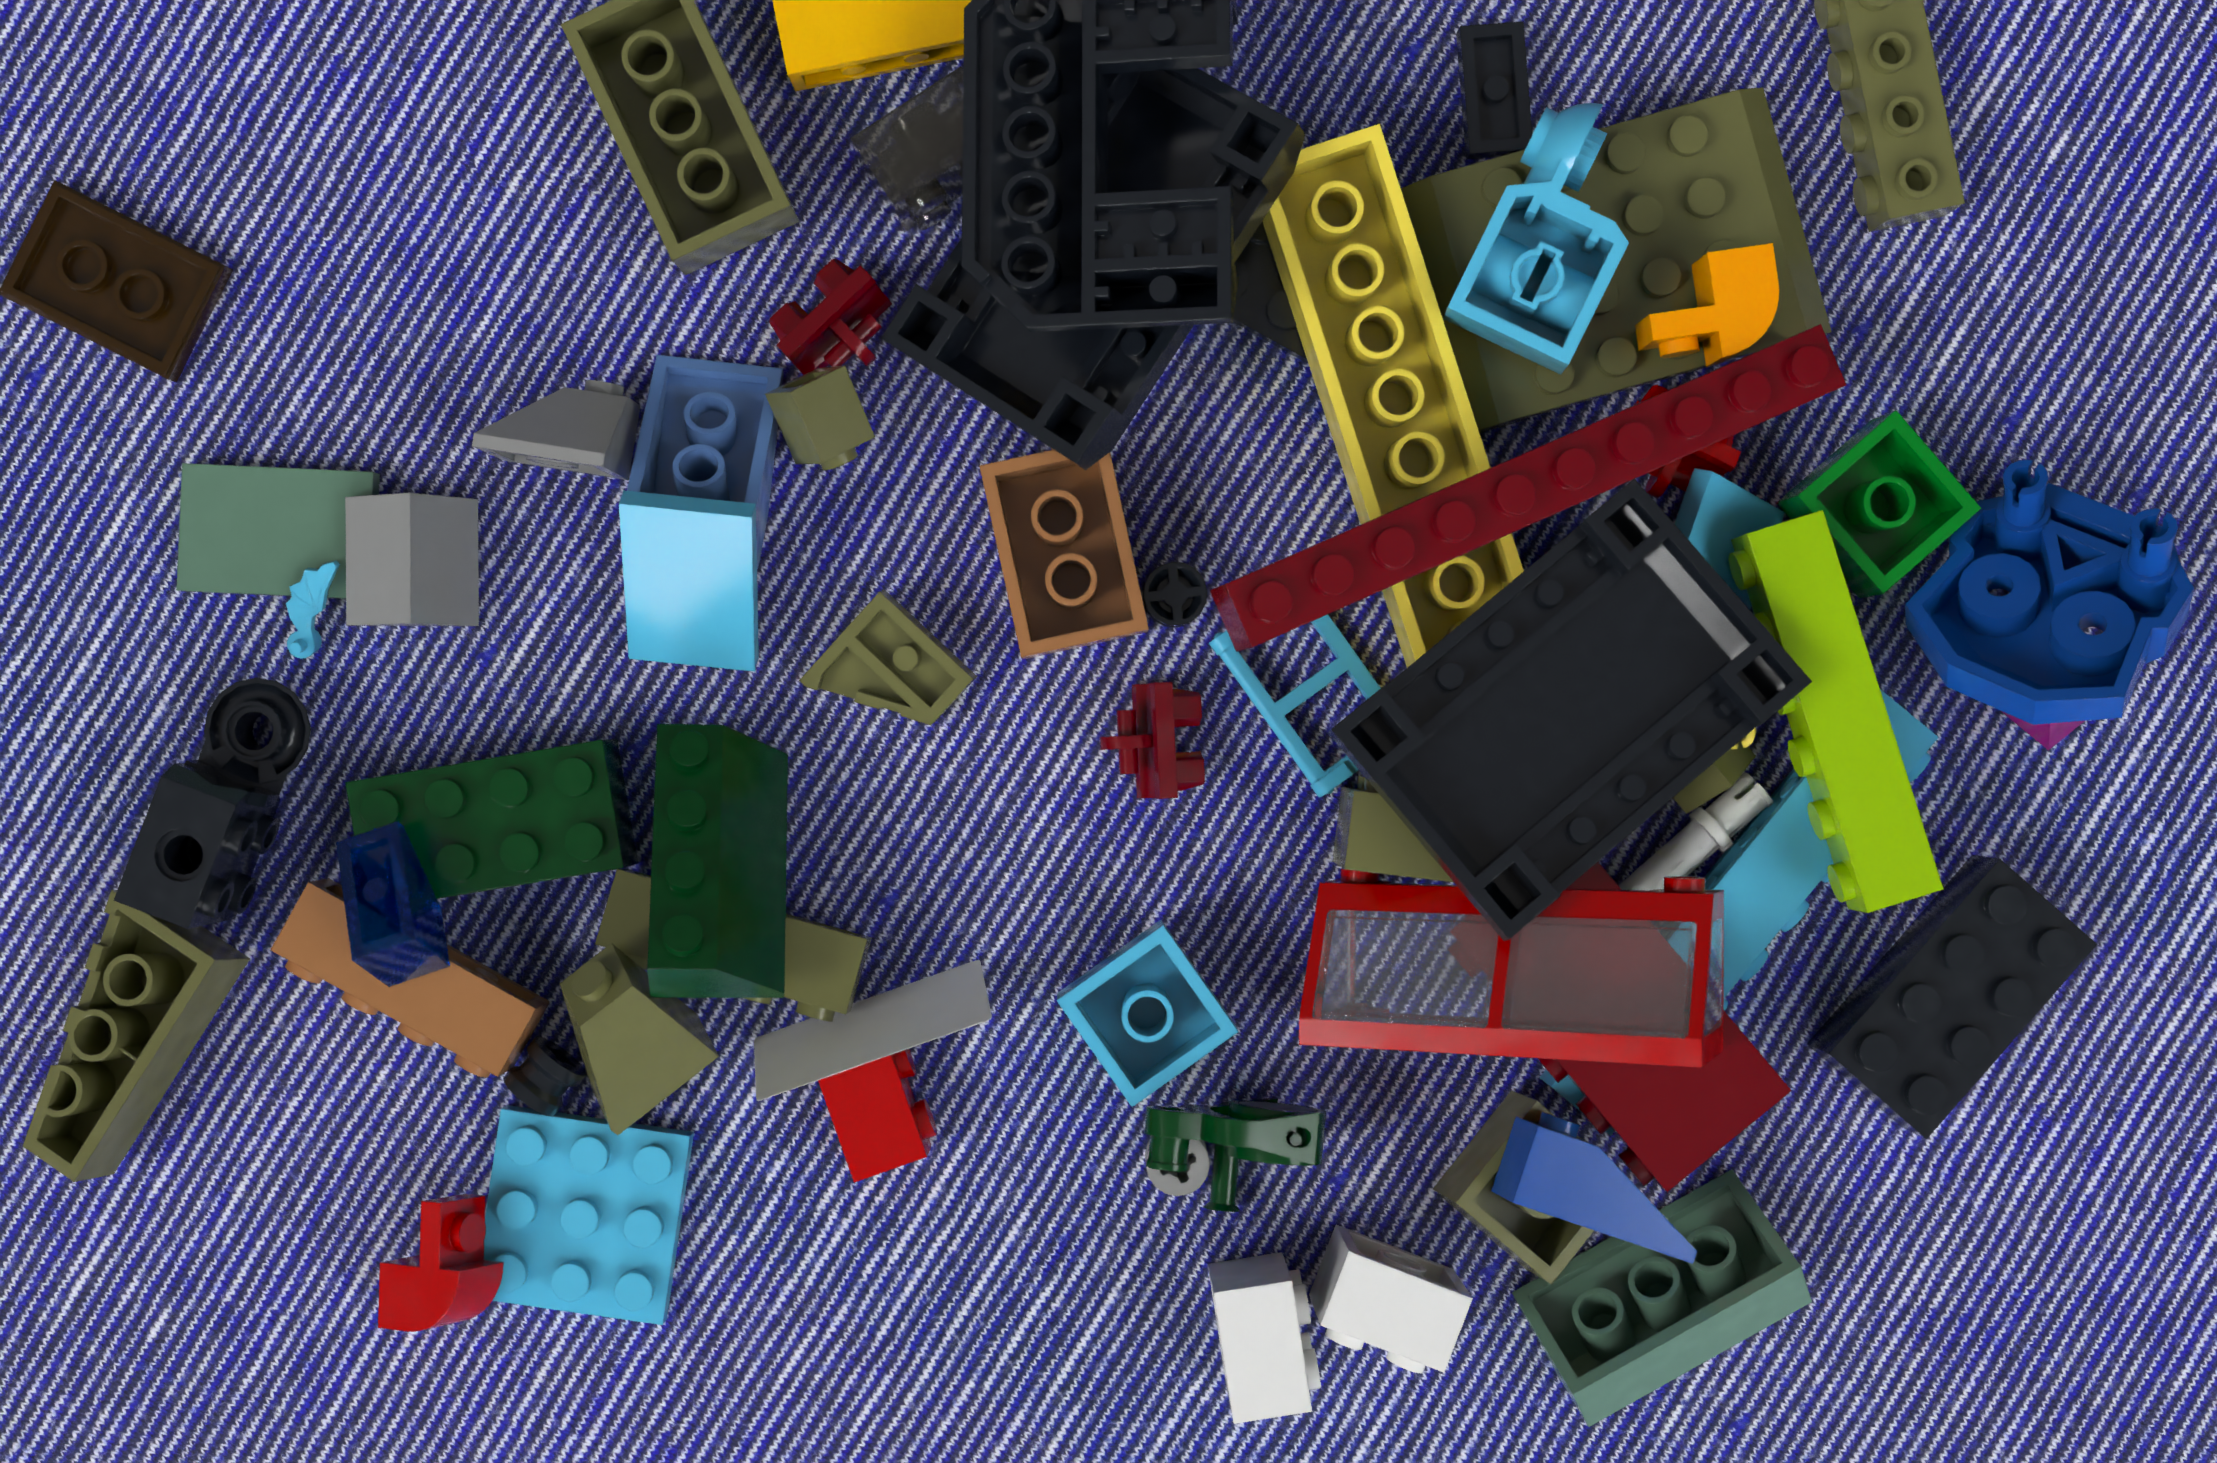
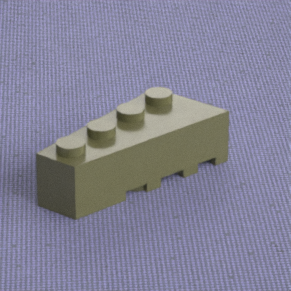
M111 890L104 910L105 913L110 914L100 943H93L85 965V969L90 970L78 1006H71L63 1028V1031L68 1032L66 1042L58 1064L50 1066L23 1144L24 1148L73 1182L112 1175L116 1172L250 960L249 957L203 926L187 929L114 901L117 890Z

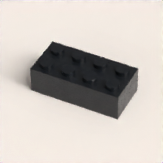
M1972 855L1944 886V890L1937 894L1807 1043L1808 1046L1899 1126L1925 1139L1934 1132L2097 945L2096 942L1999 858Z

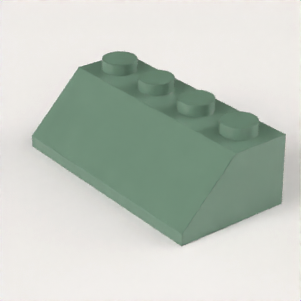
M1732 1169L1659 1210L1697 1250L1693 1264L1615 1237H1610L1572 1258L1552 1285L1538 1277L1512 1292L1554 1370L1588 1427L1812 1302L1801 1265Z

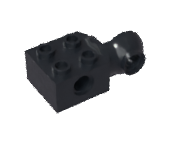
M252 678L235 682L218 694L207 712L204 729L205 743L198 760H186L185 763L173 764L161 776L114 901L187 929L232 920L236 918L237 913L241 914L246 910L256 890L257 880L251 876L259 855L265 854L271 848L279 830L280 821L278 818H275V814L280 804L279 794L287 774L298 766L308 750L311 734L307 709L295 692L277 681ZM263 714L269 718L273 726L272 739L264 748L258 745L253 736L254 723Z

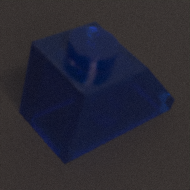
M397 821L336 842L352 961L388 987L450 967L442 910L404 826Z

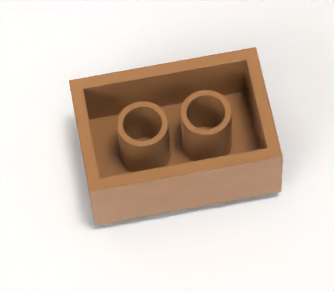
M1055 450L979 466L1020 654L1023 659L1148 632L1147 618L1110 452L1087 470L1079 467Z

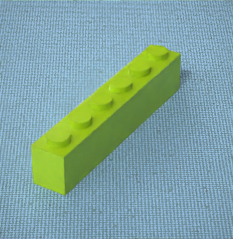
M1823 510L1731 539L1734 552L1729 554L1728 559L1735 584L1740 590L1747 589L1754 616L1812 681L1777 712L1780 715H1787L1794 739L1788 741L1790 760L1798 776L1801 778L1806 776L1814 800L1807 805L1812 828L1820 840L1826 839L1834 864L1828 865L1827 874L1834 895L1839 902L1846 901L1849 910L1870 913L1944 890Z

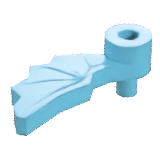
M337 560L327 562L319 569L308 567L305 569L301 581L289 586L292 598L286 603V607L297 631L289 636L287 648L294 657L300 659L307 658L321 647L322 639L319 632L315 630L316 615L326 608L328 590L340 566Z

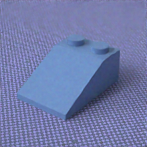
M657 355L627 491L756 504L758 569L768 519L778 423L765 394L783 385V368Z

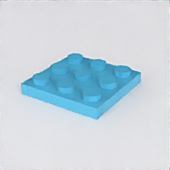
M510 1105L501 1108L485 1214L484 1260L504 1262L501 1283L492 1301L663 1325L668 1316L694 1132L633 1123L621 1134L617 1135L610 1130L606 1119L559 1112L551 1117L531 1108Z

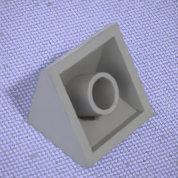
M419 493L345 497L346 626H479L478 499Z

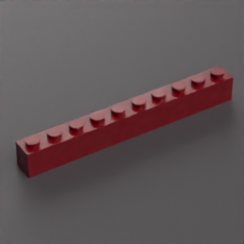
M1820 324L1210 590L1236 652L1253 648L1844 387L1846 383Z

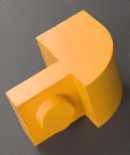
M1773 243L1707 252L1691 266L1697 307L1646 316L1635 325L1638 351L1659 348L1660 358H1672L1699 352V342H1702L1706 367H1710L1727 361L1756 343L1771 325L1779 302V281Z

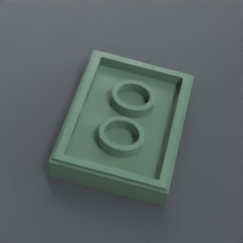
M182 463L176 590L203 593L291 596L289 586L301 581L305 569L308 567L319 569L323 564L337 560L340 566L329 587L327 598L346 599L345 497L379 495L380 474L368 471Z

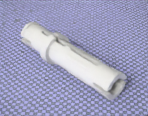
M1743 773L1732 787L1705 810L1697 807L1689 814L1691 822L1618 886L1622 890L1649 891L1664 889V877L1690 875L1717 850L1725 853L1733 846L1731 838L1766 807H1770L1773 804L1772 798L1759 783L1753 784L1755 780L1748 773Z

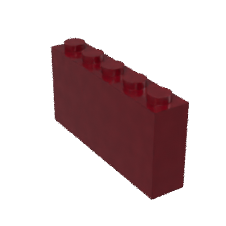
M1599 862L1594 864L1567 887L1575 889L1622 890ZM1470 914L1448 932L1457 942L1448 952L1472 981L1483 974L1493 984L1498 934L1482 915ZM1535 917L1511 938L1502 1017L1505 1021L1636 1028H1644L1649 1024L1689 1023L1693 973L1648 920ZM1707 992L1705 1023H1710L1709 992ZM1724 1010L1723 1051L1703 1067L1537 1058L1557 1083L1568 1076L1583 1093L1584 1097L1575 1104L1600 1134H1603L1611 1127L1628 1147L1618 1156L1640 1183L1646 1186L1654 1179L1666 1192L1676 1186L1792 1091Z

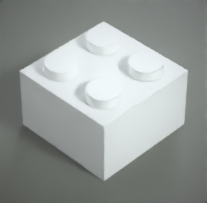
M1336 1225L1309 1293L1320 1326L1327 1328L1325 1335L1329 1339L1355 1350H1362L1364 1342L1388 1351L1386 1358L1393 1364L1420 1374L1423 1373L1425 1366L1443 1373L1445 1372L1473 1299L1454 1269Z
M1282 1252L1209 1263V1277L1233 1423L1312 1412L1309 1390L1320 1389L1321 1383L1315 1349L1312 1348L1309 1332L1300 1333L1299 1325L1311 1324L1305 1284H1302L1299 1269L1289 1271Z

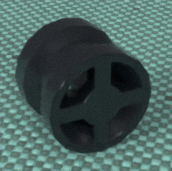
M1169 562L1160 565L1150 573L1143 589V603L1146 612L1155 622L1165 627L1178 628L1190 624L1201 614L1207 600V587L1204 578L1195 568L1181 562Z
M537 1036L527 1047V1059L522 1065L510 1068L503 1077V1080L508 1089L527 1106L541 1114L553 1117L563 1106L562 1095L569 1087L578 1086L587 1074L583 1066L566 1050L546 1038Z

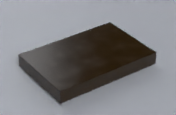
M54 180L0 287V295L177 383L233 269Z

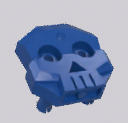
M2016 461L2010 464L2003 474L2004 496L1976 501L1981 509L1952 534L1949 539V559L1905 604V625L1946 687L2032 725L2122 718L2144 664L2161 658L2166 654L2188 618L2194 587L2179 561L2174 539L2178 530L2177 521L2172 514L2167 512L2163 518V524L2160 526L2158 521L2161 509H2146L2134 516L2048 483V472L2040 463L2035 468L2033 479L2031 477L2033 461ZM1994 589H2004L2009 594L1994 596L1989 592ZM2096 627L2102 630L2103 633L2089 635L2084 633L2082 629Z

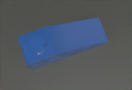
M1545 1112L1541 1113L1538 1124L1516 1116L1491 1190L1492 1192L1512 1203L1692 1264L1694 1263L1697 1250L1599 1146L1577 1138L1580 1125Z

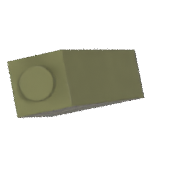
M613 943L609 944L560 983L591 1088L610 1130L617 1135L621 1134L719 1057L698 1014L678 998L650 997L648 973Z

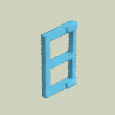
M1328 614L1311 621V623L1336 659L1276 702L1270 697L1240 653L1236 652L1227 630L1225 632H1218L1214 636V640L1208 644L1231 671L1311 783L1310 786L1316 795L1320 798L1325 794H1331L1335 787L1359 769L1345 755L1323 771L1285 715L1345 672H1347L1366 700L1381 689Z

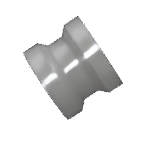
M1150 1140L1148 1141L1146 1146L1145 1160H1147L1149 1156ZM1189 1140L1188 1171H1164L1146 1167L1148 1177L1153 1185L1163 1193L1173 1196L1191 1194L1200 1188L1208 1176L1210 1167L1205 1142L1203 1140Z

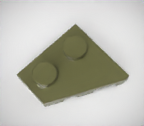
M886 590L878 592L799 681L810 689L830 691L855 699L854 702L876 709L885 708L900 713L902 717L932 725L978 676Z

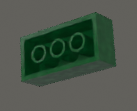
M618 739L596 740L345 782L367 911L620 869L638 864Z

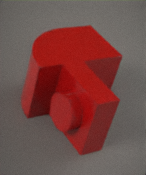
M461 1194L421 1201L420 1255L380 1262L378 1328L407 1332L422 1331L472 1319L489 1306L499 1289L504 1262L484 1260V1239L486 1234L485 1195Z

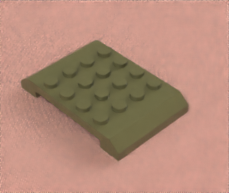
M1763 87L1738 89L1599 128V130L1607 133V136L1579 192L1563 185L1560 192L1590 205V210L1615 221L1629 244L1568 367L1560 375L1443 319L1479 433L1518 423L1532 416L1706 368L1702 342H1699V352L1672 358H1660L1659 348L1638 351L1635 325L1649 314L1697 307L1691 265L1707 252L1773 243L1779 281V302L1775 317L1767 331L1756 343L1727 361L1745 357L1820 324L1825 335L1832 332ZM1525 150L1432 175L1401 188L1442 318H1444L1447 307L1508 185L1524 184L1531 170V167L1520 162Z

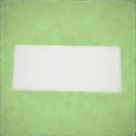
M975 960L853 1003L851 1011L846 1015L835 1012L832 1022L810 1018L755 1038L754 1054L757 1101L990 1020L992 1015L981 961Z

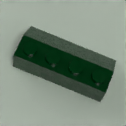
M657 724L647 964L650 997L784 998L788 754L725 725Z

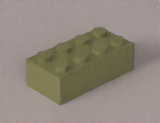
M611 0L560 24L670 258L685 276L800 222L696 0Z

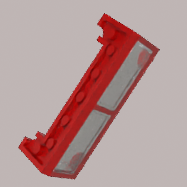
M1341 868V879L1319 883L1299 1015V1045L1703 1067L1723 1051L1724 890H1706L1704 877L1690 876L1664 877V889L1649 891L1566 888L1560 893L1561 896L1511 939L1503 941L1457 885L1392 883L1391 881L1379 880V873Z

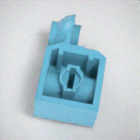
M1597 103L1577 104L1559 113L1546 107L1520 160L1521 163L1531 167V170L1524 184L1508 185L1443 318L1560 375L1568 367L1629 244L1615 221L1590 210V205L1560 192L1563 185L1579 192L1607 136V133L1593 127L1603 104Z

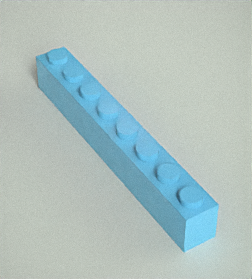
M1880 689L1909 782H1912L1930 762L1931 755L1927 751L1938 739V736ZM1794 768L1770 796L1773 804L1770 807H1766L1747 824L1733 841V846L1719 858L1704 877L1706 890H1724V998L1739 979L1747 981L1761 969L1769 955L1765 950L1767 945L1780 930L1783 932L1789 931L1803 918L1809 908V903L1805 899L1820 881L1824 883L1829 882L1827 867L1834 863L1826 839L1820 840L1817 837L1809 819L1807 805L1814 800L1806 776L1799 777ZM1668 921L1659 931V934L1693 973L1697 925L1694 922ZM1709 966V979H1708V992H1709V993H1710V966ZM1724 999L1725 1011L1728 1006V1001ZM1545 1070L1539 1078L1579 1110L1575 1103L1583 1098L1584 1095L1573 1081L1566 1076L1557 1083L1549 1072ZM1611 1127L1605 1131L1610 1136L1614 1133Z

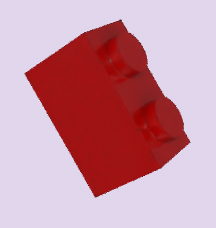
M909 1049L818 1080L854 1183L927 1157L931 1149L929 1138L937 1135L935 1121L926 1099L916 1102L908 1080L909 1077L916 1075L915 1065Z

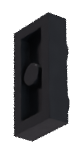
M1524 21L1460 26L1456 33L1466 160L1500 157L1525 150L1532 137Z

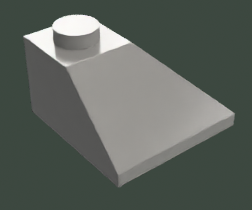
M586 380L584 390L564 387L475 432L472 446L503 461L629 480L640 405L629 397L623 396L624 387L621 385Z

